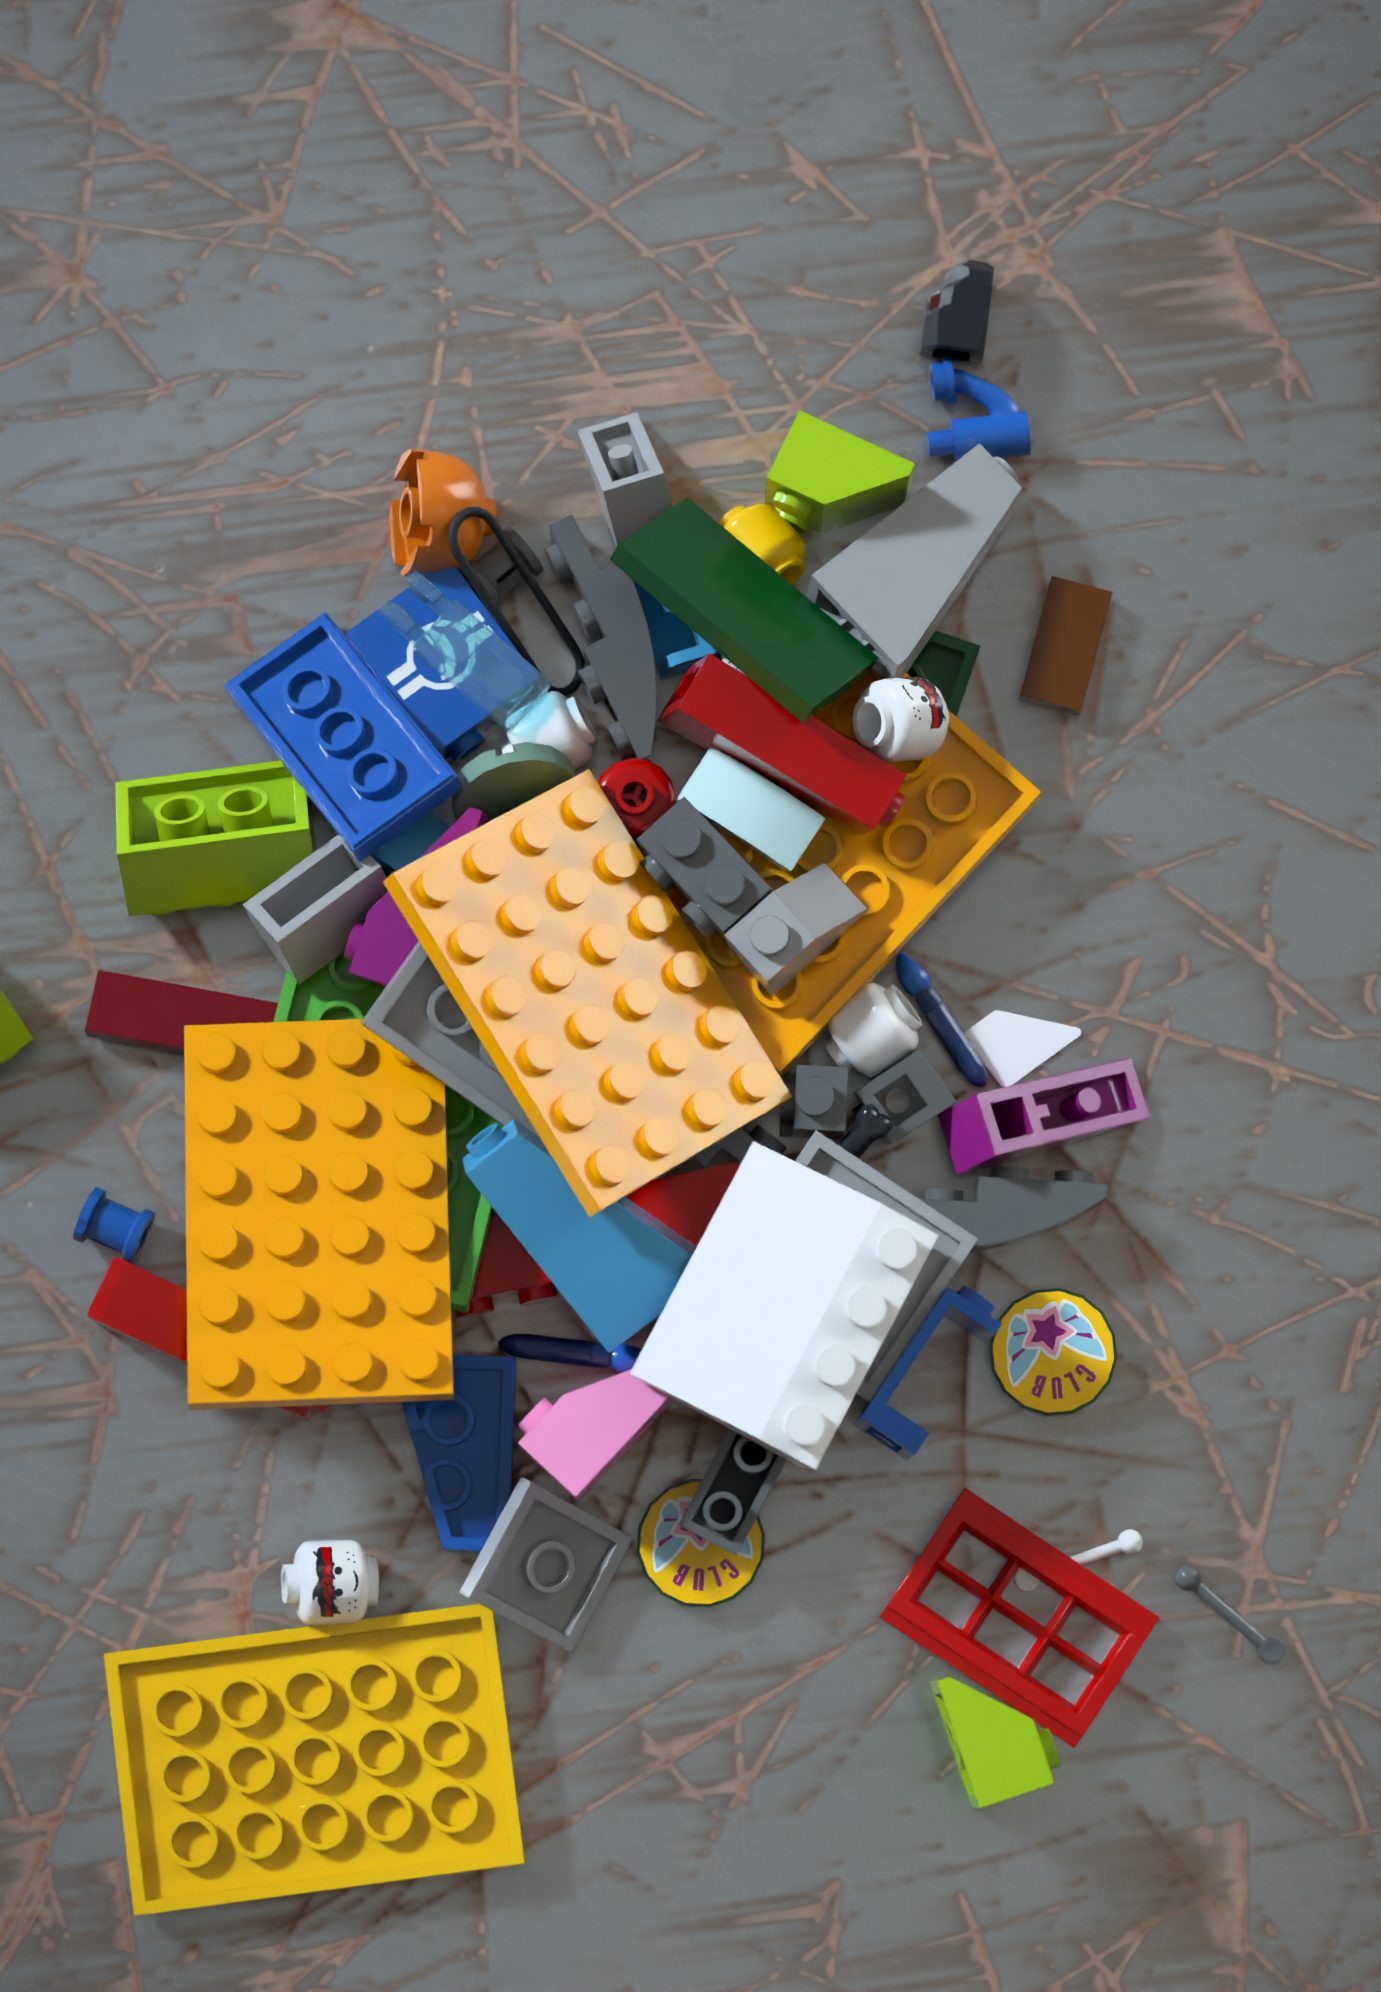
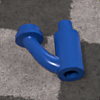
M950 356L942 357L941 362L930 363V380L934 401L946 400L947 404L956 403V393H959L985 407L990 412V415L950 420V430L926 432L929 457L953 455L955 463L979 443L993 458L995 456L1008 458L1030 455L1031 444L1027 414L1025 411H1020L1012 397L1001 388L984 379L953 368Z

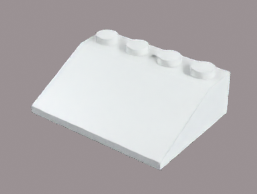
M752 1142L629 1374L795 1465L816 1470L939 1235L851 1188L756 1142Z

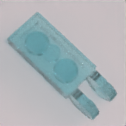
M414 571L405 581L406 585L418 600L426 603L440 617L425 632L404 608L389 600L379 609V614L414 645V652L505 731L510 733L552 687L551 681L456 599L451 602L434 584L420 573Z

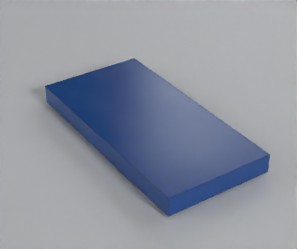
M326 612L223 685L233 701L359 862L464 787L457 774Z

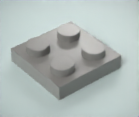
M521 1477L459 1593L572 1653L630 1546L633 1537Z

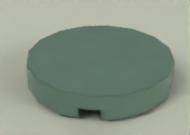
M530 742L512 744L514 752L504 753L499 756L496 749L481 753L462 767L457 774L464 787L451 796L453 801L452 808L456 819L458 820L471 807L483 811L492 821L575 777L576 774L573 771L569 758L566 754L552 746Z

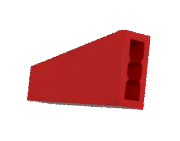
M708 654L687 668L657 719V722L707 750L710 747L720 750L779 786L801 802L861 835L874 831L878 824L887 828L897 815L906 797L898 791L907 776L906 774L814 717H811L805 723L801 722L749 677L712 654Z
M114 1256L86 1316L105 1329L187 1366V1290ZM329 1405L279 1406L278 1408L309 1422L314 1410L325 1413Z

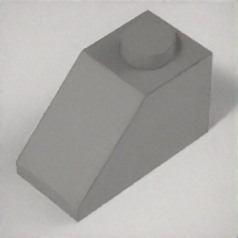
M638 412L578 430L607 525L617 546L620 542L673 507L663 469Z
M823 863L773 891L724 936L730 951L773 997L868 910L832 870Z

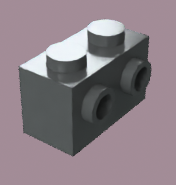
M685 796L637 838L641 852L645 857L639 864L652 876L663 891L672 886L688 903L681 909L682 912L706 938L715 932L728 946L724 935L772 893L771 887Z

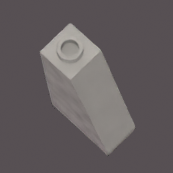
M979 443L812 574L806 597L879 657L871 670L879 680L904 678L1012 518L1022 490L1016 473L1004 459L998 456L993 458Z

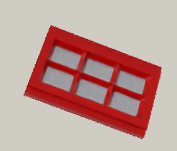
M965 1487L879 1616L880 1619L1022 1714L1033 1719L1035 1723L1044 1729L1048 1728L1050 1733L1073 1748L1076 1747L1160 1618ZM1019 1568L1040 1580L1036 1589L1026 1592L1017 1587L1014 1577Z

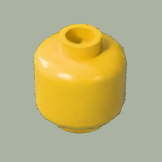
M755 504L747 508L743 505L737 506L727 512L719 521L721 526L794 586L801 578L805 570V562L803 560L806 556V542L771 504Z

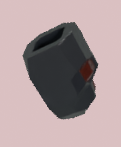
M969 260L967 263L948 270L943 287L926 300L920 356L936 362H941L942 357L950 356L952 364L967 366L982 363L992 293L993 266L986 262Z

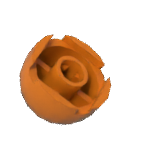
M408 449L401 455L394 476L395 481H406L401 500H391L390 543L395 566H404L400 572L402 576L424 577L429 572L453 566L459 570L461 567L455 560L448 541L451 521L458 512L467 507H480L489 511L496 519L495 501L493 498H485L483 483L475 470L452 454L433 450ZM477 516L464 519L459 526L457 534L458 545L468 562L478 553L482 545L483 536H492L493 534L489 525Z

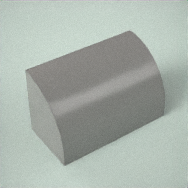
M337 835L245 902L243 906L272 953L290 976L300 985L345 951L354 924L360 923L364 925L368 911L388 891L383 884L386 876L382 867L371 855L359 862L339 835Z

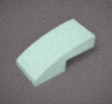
M714 747L709 748L676 798L678 802L685 796L713 827L726 836L736 837L785 872L792 871L826 819L779 786Z

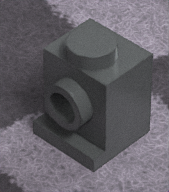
M916 1049L885 1072L854 1091L853 1093L860 1101V1104L851 1109L856 1118V1114L863 1105L872 1104L878 1109L880 1114H885L891 1118L893 1128L884 1138L889 1145H893L956 1101L922 1050ZM894 1088L903 1089L909 1096V1106L902 1113H894L886 1105V1096Z
M797 1065L795 1073L786 1072L782 1076V1081L792 1097L781 1104L779 1137L811 1138L815 1130H817L829 1139L842 1140L846 1131L848 1067Z

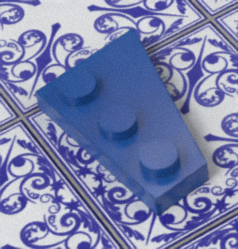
M453 1355L454 1400L402 1402L443 1550L481 1552L511 1496L516 1357Z

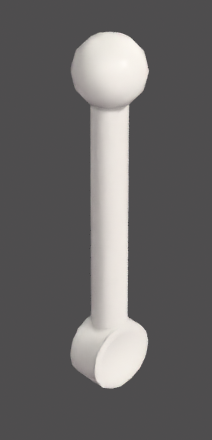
M1128 1529L1119 1535L1118 1540L1070 1556V1558L1084 1566L1120 1552L1133 1555L1141 1550L1143 1538L1138 1531ZM1022 1568L1018 1569L1014 1577L1016 1586L1025 1592L1036 1589L1040 1583V1580Z

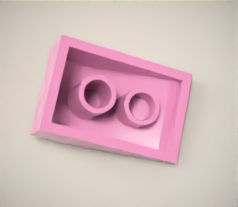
M631 1370L566 1393L554 1405L546 1398H543L518 1425L520 1431L525 1435L518 1442L521 1451L577 1503L674 1400L673 1397L629 1374Z

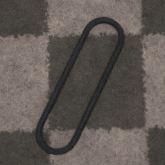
M467 507L461 510L451 521L448 531L449 547L455 560L500 628L538 677L539 687L545 693L556 691L564 696L575 692L582 683L578 671L585 668L580 647L497 520L489 511L480 507ZM477 516L489 525L572 652L576 671L574 678L567 686L561 688L554 687L544 678L463 555L458 545L457 534L459 526L464 519Z

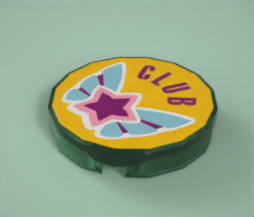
M1061 1288L1034 1290L1013 1301L999 1317L998 1321L1002 1324L996 1334L990 1338L988 1344L990 1372L1001 1393L1021 1409L1042 1417L1072 1415L1093 1404L1110 1384L1117 1362L1115 1333L1104 1312L1085 1296Z
M689 1479L667 1487L648 1505L638 1526L637 1555L645 1577L662 1596L684 1607L712 1608L734 1600L753 1583L764 1560L765 1532L758 1515L736 1556L679 1526L703 1480Z

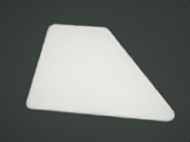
M995 1010L968 1029L965 1034L987 1069L999 1085L1004 1088L1012 1086L1081 1035V1030L1077 1027Z

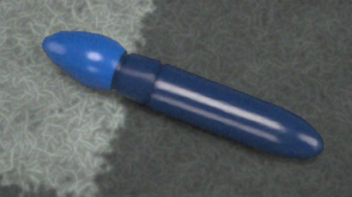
M905 953L899 954L896 960V970L902 987L908 994L915 997V1001L922 1014H925L924 1017L965 1079L976 1087H985L988 1080L986 1067L951 1010L943 1002V998L932 987L931 976L910 956Z
M511 1334L501 1338L498 1342L499 1347L505 1353L515 1357L585 1367H611L617 1372L631 1370L642 1351L638 1347L621 1344L608 1353L604 1346L598 1342L592 1343L591 1341L535 1334Z

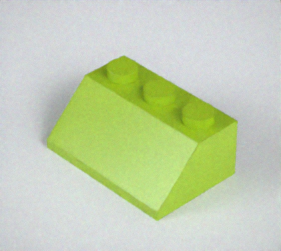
M280 760L115 782L117 857L129 917L145 914L161 916L176 910L205 906L228 907L238 902L248 901L316 851L310 798Z

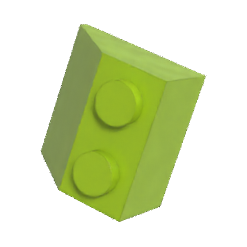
M799 410L766 478L764 504L774 506L798 533L804 534L808 528L822 534L902 505L910 493L915 463Z
M951 1677L930 1682L971 1807L982 1808L1055 1783L1050 1770L1060 1767L1061 1764L1048 1728L1037 1730L1033 1719Z

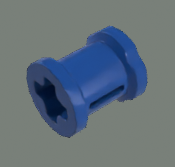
M95 1187L79 1215L73 1232V1239L81 1243L90 1239L122 1253V1260L134 1264L148 1239L156 1213L149 1209H144L141 1213L106 1198V1191Z

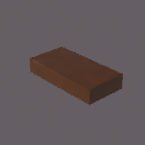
M1051 576L1019 700L1080 716L1112 591Z

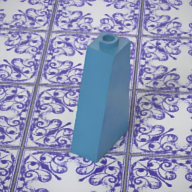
M515 1119L503 1128H500L497 1123L488 1126L468 1143L466 1148L470 1153L462 1158L465 1174L608 1353L662 1313L696 1249L694 1244L626 1197L589 1218L541 1138Z

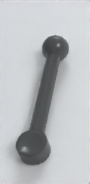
M1186 1565L1177 1571V1585L1186 1591L1193 1590L1258 1647V1655L1263 1662L1276 1664L1283 1659L1285 1648L1282 1642L1263 1636L1201 1581L1200 1572L1196 1567Z

